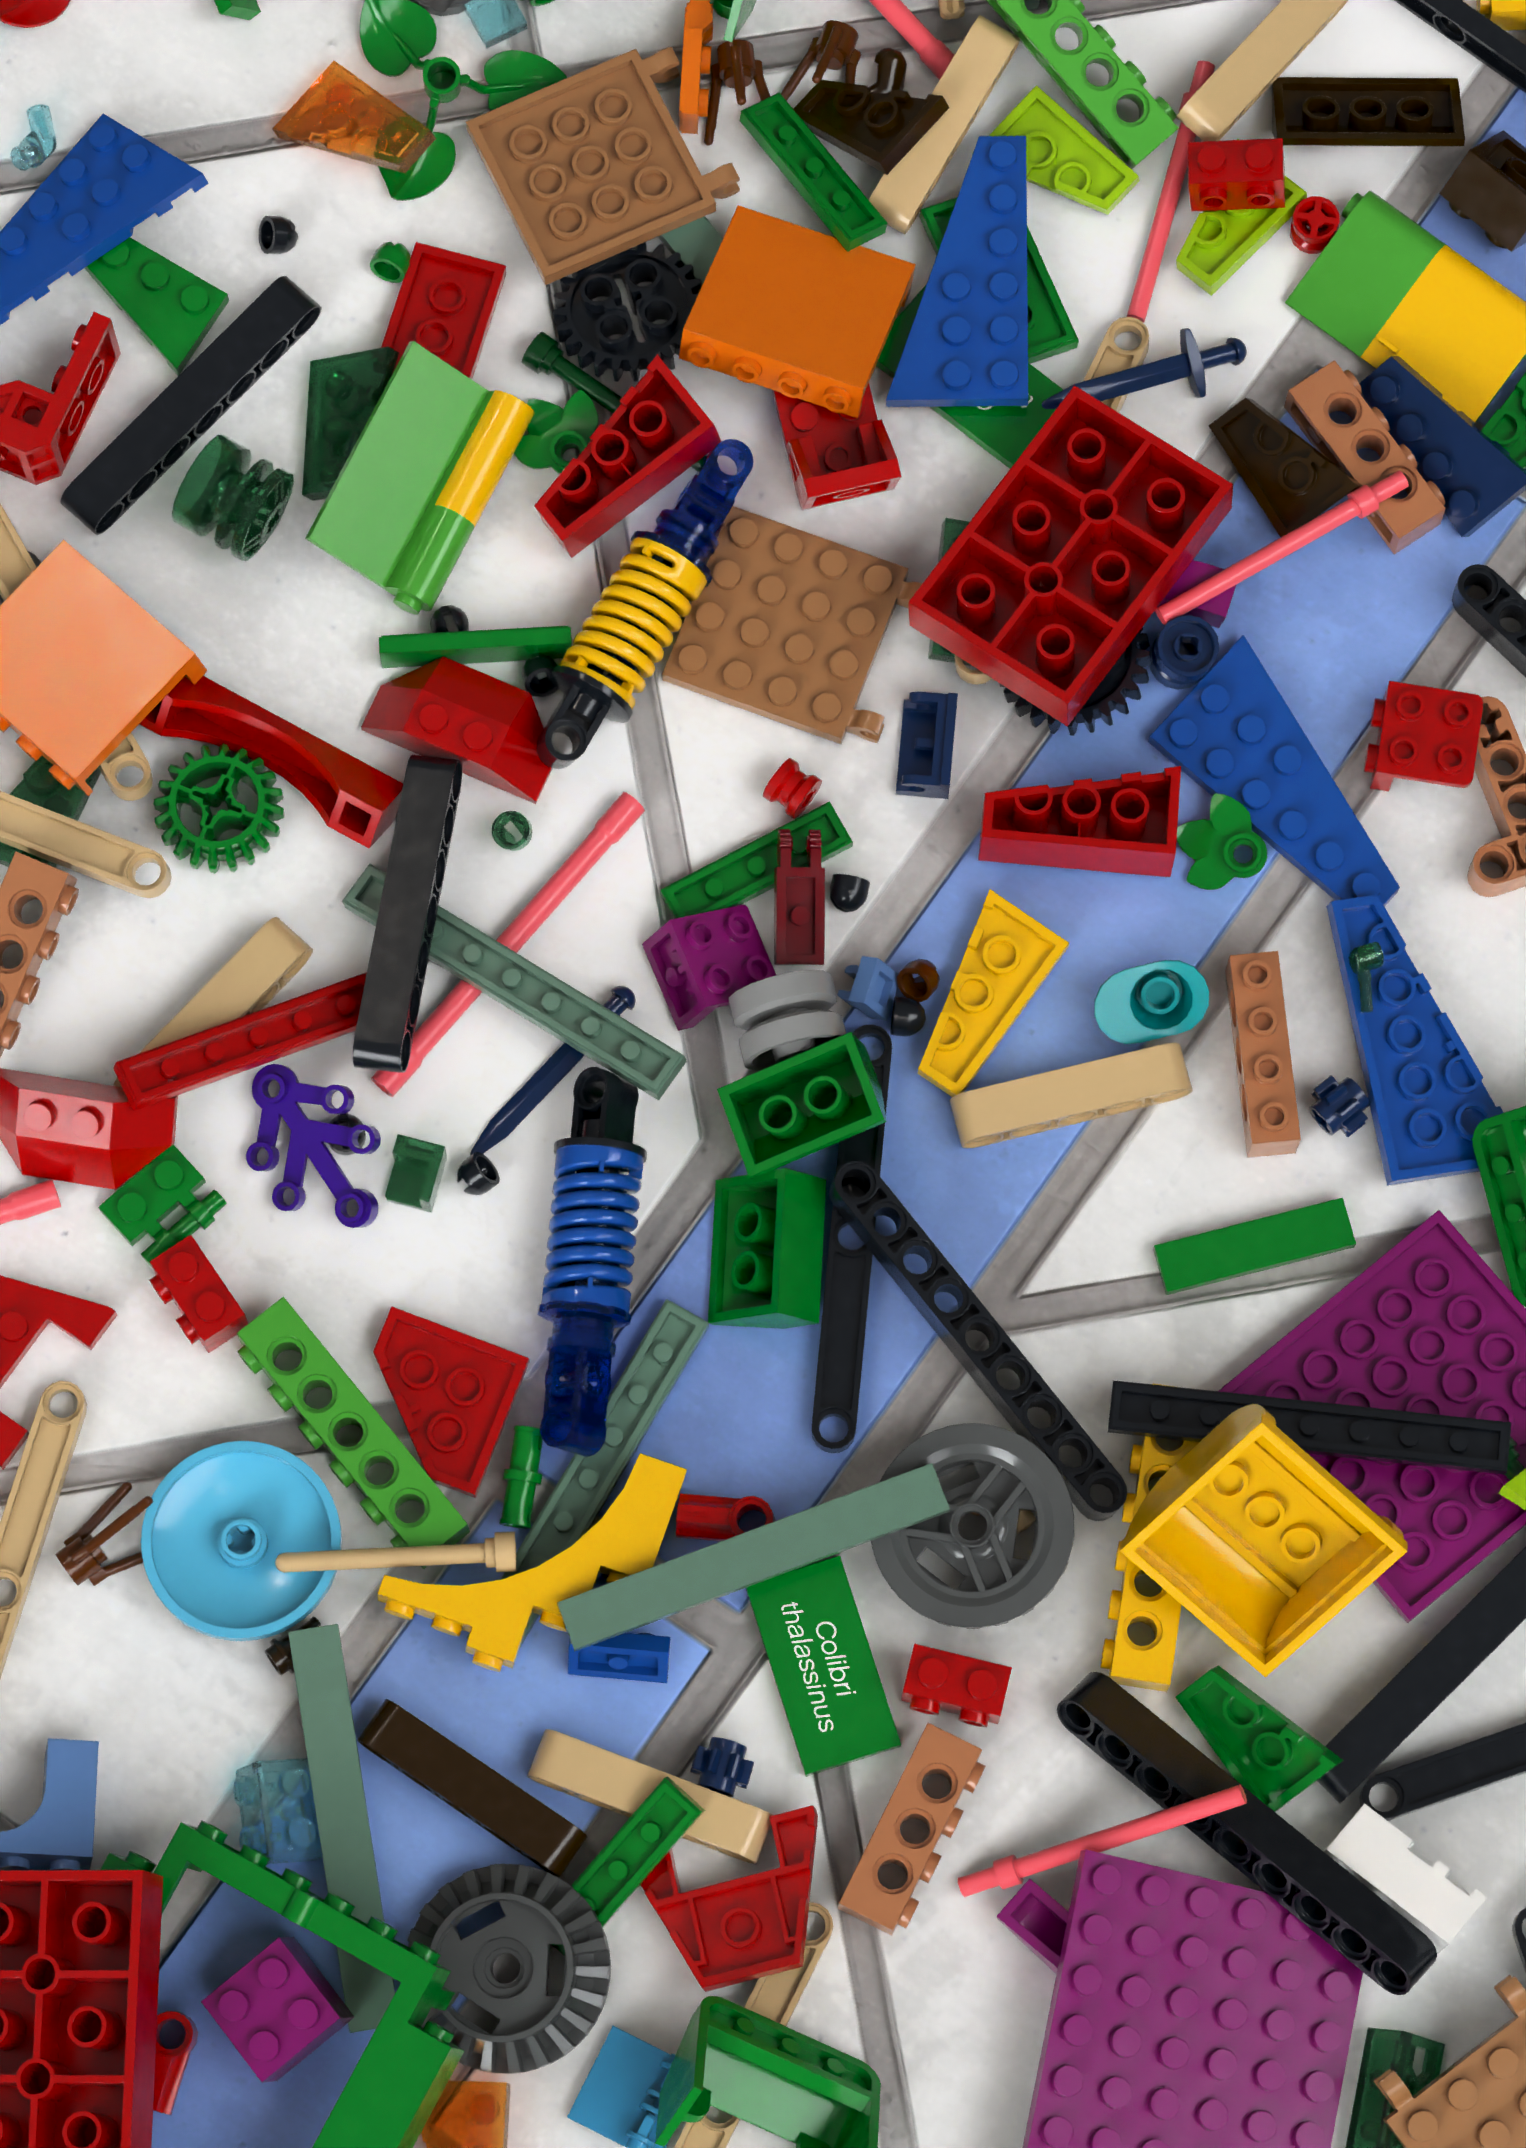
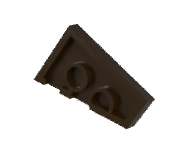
M821 80L794 107V111L813 134L888 175L950 107L941 95L928 94L926 99L910 97L909 93L903 90L893 89L890 94L870 92L865 85Z
M1244 398L1209 425L1280 537L1348 500L1347 494L1362 486L1252 399Z

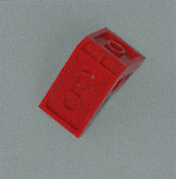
M93 312L87 326L84 324L79 326L71 346L74 353L67 367L61 365L54 376L51 391L54 394L20 380L0 385V471L34 485L62 475L121 354L111 318Z
M869 383L863 395L858 418L843 413H835L825 407L798 398H790L781 392L772 390L795 491L802 510L895 489L902 477L898 459L882 419H877Z

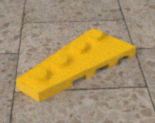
M989 889L982 911L969 939L967 949L950 987L942 1012H940L919 1065L918 1074L951 1097L963 1093L1066 952L1069 942Z

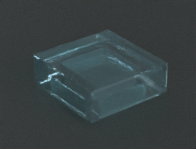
M472 0L464 4L465 12L486 49L528 29L527 21L515 0Z

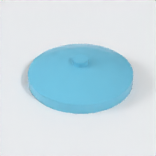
M233 1441L204 1448L184 1459L166 1475L152 1495L153 1503L146 1509L141 1531V1551L148 1579L164 1606L182 1623L204 1635L228 1641H252L282 1633L305 1619L319 1605L329 1591L336 1576L337 1570L284 1573L279 1571L275 1565V1560L281 1553L342 1550V1532L339 1515L326 1485L310 1466L300 1458L279 1447L254 1441Z

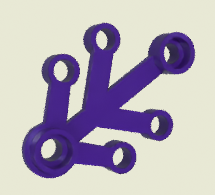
M271 1064L263 1067L256 1074L252 1083L253 1098L262 1108L257 1142L248 1148L246 1161L256 1171H271L278 1165L280 1155L275 1146L282 1117L290 1128L291 1134L283 1182L276 1185L272 1193L274 1205L282 1211H296L303 1206L306 1199L303 1183L307 1158L309 1157L337 1200L335 1203V1214L338 1220L343 1225L352 1228L369 1226L378 1214L377 1199L368 1190L353 1188L324 1142L348 1146L357 1154H372L380 1146L381 1137L379 1131L371 1125L361 1124L348 1127L309 1120L297 1102L322 1105L328 1113L342 1115L348 1113L354 1105V1094L351 1089L343 1085H330L326 1088L299 1083L296 1074L284 1065ZM273 1080H277L280 1085V1091L276 1097H272L268 1091V1086ZM336 1091H340L344 1097L343 1104L338 1109L332 1104V1096ZM365 1130L370 1136V1142L363 1149L358 1143V1136ZM261 1148H265L269 1154L268 1161L263 1166L257 1160V1154ZM289 1187L295 1194V1199L291 1205H287L283 1200L284 1191ZM351 1199H355L359 1206L358 1213L354 1217H351L347 1212V1204Z

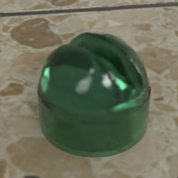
M506 811L494 820L492 836L494 841L502 848L509 851H518L526 847L532 838V825L521 813ZM510 821L523 835L522 839L518 842L505 828V825Z

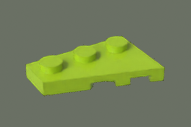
M1037 85L989 135L1026 136V181L1106 215L1140 181L1139 176Z
M1285 176V208L1216 210L1199 213L1176 259L1177 269L1212 296L1293 216L1296 206L1303 199L1307 198V192Z

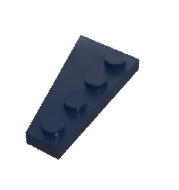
M1391 356L1359 383L1362 394L1370 406L1377 407L1387 419L1390 427L1388 432L1398 445L1404 444L1410 449L1417 461L1416 469L1426 482L1432 481L1440 489L1445 499L1444 507L1446 509L1444 513L1461 537L1472 535L1526 490V468L1523 469L1509 456L1510 453L1498 442L1491 441L1474 426L1475 422L1462 411H1457L1444 400L1442 393L1399 356Z

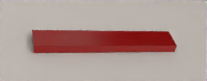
M367 972L117 1061L113 1069L132 1110L136 1111L356 1031Z

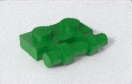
M171 1145L142 1168L98 1208L131 1246H134L148 1234L154 1242L141 1253V1256L151 1266L149 1261L184 1238L192 1235L200 1227L203 1230L209 1227L215 1221L213 1216L227 1203L215 1189L202 1201H199L193 1195L206 1181L174 1145ZM181 1205L187 1214L170 1229L166 1230L159 1223Z

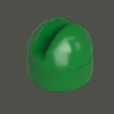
M392 242L383 243L375 251L370 262V269L382 280L391 283L402 282L410 265V253L401 243L395 245Z

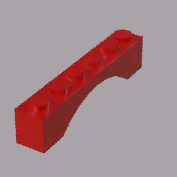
M184 676L139 723L160 736L186 738L219 747L224 743L228 745L229 750L234 752L243 747L248 752V758L253 760L260 757L264 761L265 767L282 776L298 789L318 810L328 827L367 848H370L390 827L399 809L403 783L205 676L195 685Z

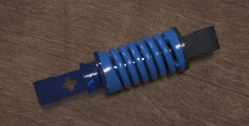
M599 1067L585 1069L576 1079L573 1090L574 1106L571 1137L557 1140L554 1143V1153L556 1154L554 1175L557 1180L553 1184L552 1192L556 1198L551 1203L550 1210L554 1216L549 1222V1230L552 1234L547 1241V1248L550 1253L546 1256L545 1266L549 1272L544 1276L542 1301L538 1306V1316L553 1323V1336L547 1339L546 1348L549 1352L548 1369L545 1374L546 1390L543 1418L540 1425L541 1437L550 1447L583 1457H590L596 1454L605 1442L608 1395L611 1389V1362L616 1354V1344L612 1342L614 1328H621L631 1324V1314H629L631 1293L629 1290L621 1287L629 1286L633 1279L632 1273L627 1268L633 1265L635 1257L627 1250L633 1249L636 1245V1237L630 1232L634 1231L638 1226V1220L632 1214L637 1212L640 1202L636 1197L629 1194L638 1193L641 1189L642 1183L640 1180L642 1179L643 1163L647 1159V1151L641 1146L633 1144L635 1112L639 1097L638 1088L620 1076ZM564 1376L566 1380L560 1381L559 1378ZM589 1382H597V1385L592 1386Z

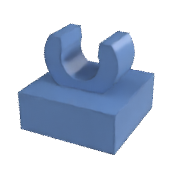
M862 956L859 966L850 965L845 969V973L855 979L851 991L839 990L837 995L849 1005L857 1007L871 1019L887 1021L898 988V973L879 958Z

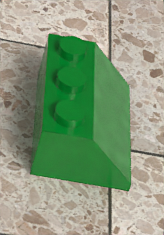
M852 1032L717 1089L747 1173L751 1179L886 1122L882 1089L867 1049Z
M781 1168L753 1179L747 1174L716 1180L708 1310L709 1324L780 1329L819 1324L826 1179L788 1168Z

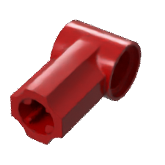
M680 1493L676 1516V1537L723 1541L745 1533L739 1528V1522L744 1513L752 1510L760 1511L766 1516L765 1525L776 1520L768 1503L762 1498L755 1496L740 1499Z
M166 2011L157 2015L153 2110L168 2115L172 2114L190 2053L195 2047L198 2037L195 2023L190 2017L180 2012ZM178 2020L185 2028V2040L178 2048L167 2049L161 2043L160 2031L167 2022Z

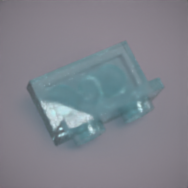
M308 1759L256 1761L237 1769L233 1794L235 1802L240 1807L242 1823L239 1836L240 1848L245 1844L270 1858L268 1864L315 1861L323 1858Z

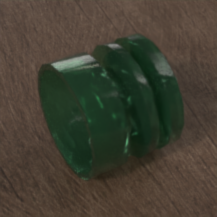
M217 435L203 448L189 468L175 498L172 518L175 523L198 536H206L216 528L214 538L216 546L221 549L231 547L233 556L242 561H248L261 549L278 526L292 494L294 477L292 473L283 468L274 470L273 463L267 459H260L250 468L252 458L250 449L225 435Z

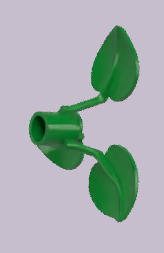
M409 0L364 1L360 16V39L367 61L379 73L389 77L400 76L411 64L416 69L423 70L424 89L430 98L425 128L415 121L403 120L388 127L378 142L376 155L378 167L391 198L397 201L414 200L428 195L440 187L451 174L456 159L455 144L448 135L433 132L436 123L439 104L453 101L459 95L462 86H466L480 94H489L488 107L492 111L567 78L563 71L543 57L521 50H509L494 55L486 62L484 76L488 85H482L470 79V76L467 74L461 75L458 65L450 58L436 57L432 60H419V58H423L432 52L437 39V28L434 19L422 6Z

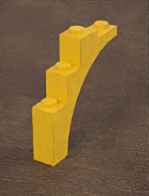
M640 1453L623 1490L603 1517L571 1547L541 1565L501 1580L463 1586L421 1584L384 1575L378 1591V1601L386 1603L384 1611L394 1616L412 1620L415 1613L432 1619L431 1627L443 1633L459 1637L461 1630L469 1632L470 1635L466 1643L465 1652L474 1655L472 1663L496 1672H500L502 1665L513 1669L532 1612L541 1615L539 1620L541 1624L567 1632L557 1607V1602L594 1589L599 1573L608 1575L606 1582L611 1583L654 1567L687 1469Z

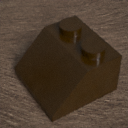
M1503 130L1470 149L1439 194L1449 201L1450 208L1457 215L1465 219H1471L1484 229L1486 237L1493 244L1501 248H1507L1512 252L1526 243V148Z

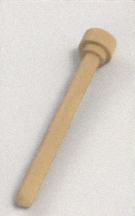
M515 1531L495 1532V1537L485 1538V1543L286 1552L279 1554L275 1560L277 1569L284 1573L486 1563V1568H496V1572H517Z

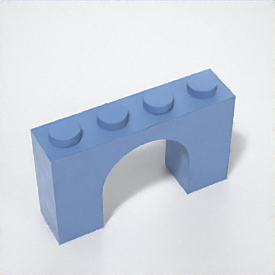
M48 1738L44 1758L42 1803L36 1813L24 1824L14 1829L0 1832V1870H90L93 1859L99 1741Z

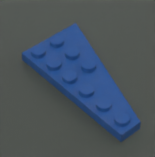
M102 114L0 231V325L9 320L11 310L30 297L37 301L50 292L47 286L67 272L71 276L75 275L133 235V227L154 213L160 217L173 208L171 202L191 188L195 193L209 184L203 173L107 115Z
M979 136L889 389L886 407L1028 406L1026 136Z
M1242 635L1149 736L1148 742L1176 766H1181V770L1211 796L1215 793L1224 794L1243 804L1250 813L1252 830L1334 900L1378 895L1385 907L1398 893L1400 886L1247 639Z
M1378 895L1331 901L1326 908L1387 1186L1480 1172L1472 1144L1474 1130L1484 1119L1504 1112L1500 1106H1495L1482 1083V1074L1446 1012L1442 1013L1429 992L1432 989L1424 974L1418 973L1405 950L1406 943Z

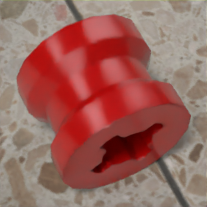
M1311 196L1303 199L1296 206L1290 225V238L1300 251L1308 254H1319L1324 250L1339 226V212L1336 206L1329 199L1320 196Z
M789 758L772 776L763 792V797L770 802L778 801L785 806L786 814L796 819L813 800L822 784V780L816 775L807 776L800 770L799 763Z

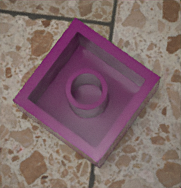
M278 1937L201 2001L262 2083L278 2081L354 2018V2015L294 1937Z

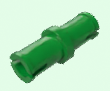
M516 1425L514 1426L515 1433L509 1469H504L502 1480L507 1481L502 1517L499 1524L514 1528L531 1529L530 1521L535 1489L542 1482V1474L538 1473L543 1437L546 1430Z

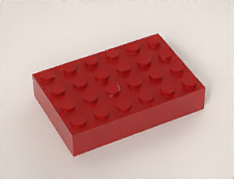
M1074 385L909 600V625L1068 727L1232 509L1233 484Z
M0 1870V2148H151L163 1876L145 1870Z

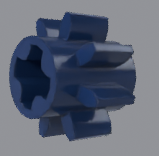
M1330 1075L1313 1089L1314 1092L1311 1095L1316 1102L1309 1107V1111L1317 1124L1327 1134L1332 1136L1341 1129L1345 1136L1349 1137L1366 1124L1365 1121L1368 1117L1363 1111L1370 1106V1102L1364 1091L1351 1078L1346 1077L1338 1084L1336 1079Z
M712 1737L708 1748L703 1746L697 1747L690 1772L700 1775L697 1785L733 1797L736 1786L747 1789L754 1762L744 1759L747 1751L746 1746L728 1739Z

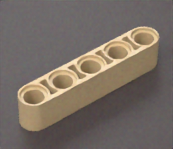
M1281 0L1193 94L1179 111L1176 118L1202 141H1220L1338 14L1348 0Z
M981 15L973 23L932 92L933 95L943 96L950 108L888 175L883 174L869 198L871 204L886 220L887 225L903 234H906L1020 43L1021 38Z
M278 917L270 919L140 1053L262 1010L307 963L313 953V949ZM116 1078L113 1086L122 1087L118 1078Z
M1167 1043L960 1093L949 1101L961 1146L968 1149L1173 1101L1187 1096L1193 1090L1180 1044Z
M545 1729L527 1774L528 1778L537 1783L629 1818L665 1777H669L705 1810L682 1838L752 1864H757L771 1827L770 1816L773 1815L760 1808L550 1729Z

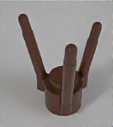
M826 21L819 37L812 39L808 52L783 88L781 95L787 101L791 97L815 59L818 64L812 77L814 83H820L827 68L840 70L845 65L844 83L855 84L856 68L862 55L860 51L855 49L859 38L857 31L850 25L840 21Z
M727 41L720 44L717 48L718 63L711 65L712 85L704 143L708 146L712 145L714 140L722 82L729 88H735L736 99L739 105L746 103L745 87L752 83V79H754L761 101L770 97L763 76L762 61L755 60L753 44L749 41Z
M123 1483L75 1534L64 1541L66 1547L55 1554L77 1585L89 1579L96 1586L108 1576L143 1563L142 1552L102 1567L101 1563L107 1560L108 1557L100 1546L153 1503V1499L150 1496H146L135 1506H132L95 1537L90 1535L132 1489L131 1483Z

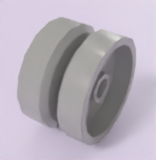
M804 970L776 975L751 983L737 990L729 997V1006L734 1026L747 1030L739 1038V1046L745 1068L763 1070L846 1034L842 1015L829 1010L837 1002L831 973L824 970Z

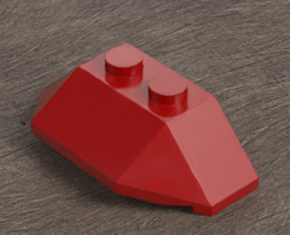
M444 656L381 685L361 726L362 731L421 756L458 759L462 764V773L534 804L537 803L553 769L545 765L537 753V740L544 727L531 693Z
M0 1068V1140L22 1175L115 1190L175 1143L178 1096L133 1111L122 1087Z

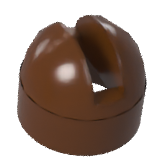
M924 959L909 962L897 976V985L901 993L905 997L918 1002L927 1000L935 992L940 981L935 965ZM912 974H918L920 976L913 978Z

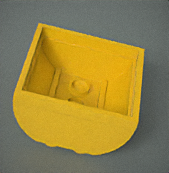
M1258 1404L1246 1405L1232 1412L1170 1468L1146 1496L1129 1526L1126 1537L1120 1542V1552L1264 1677H1267L1408 1551V1544L1404 1539L1403 1532L1388 1517L1378 1516L1279 1429L1276 1426L1275 1418Z

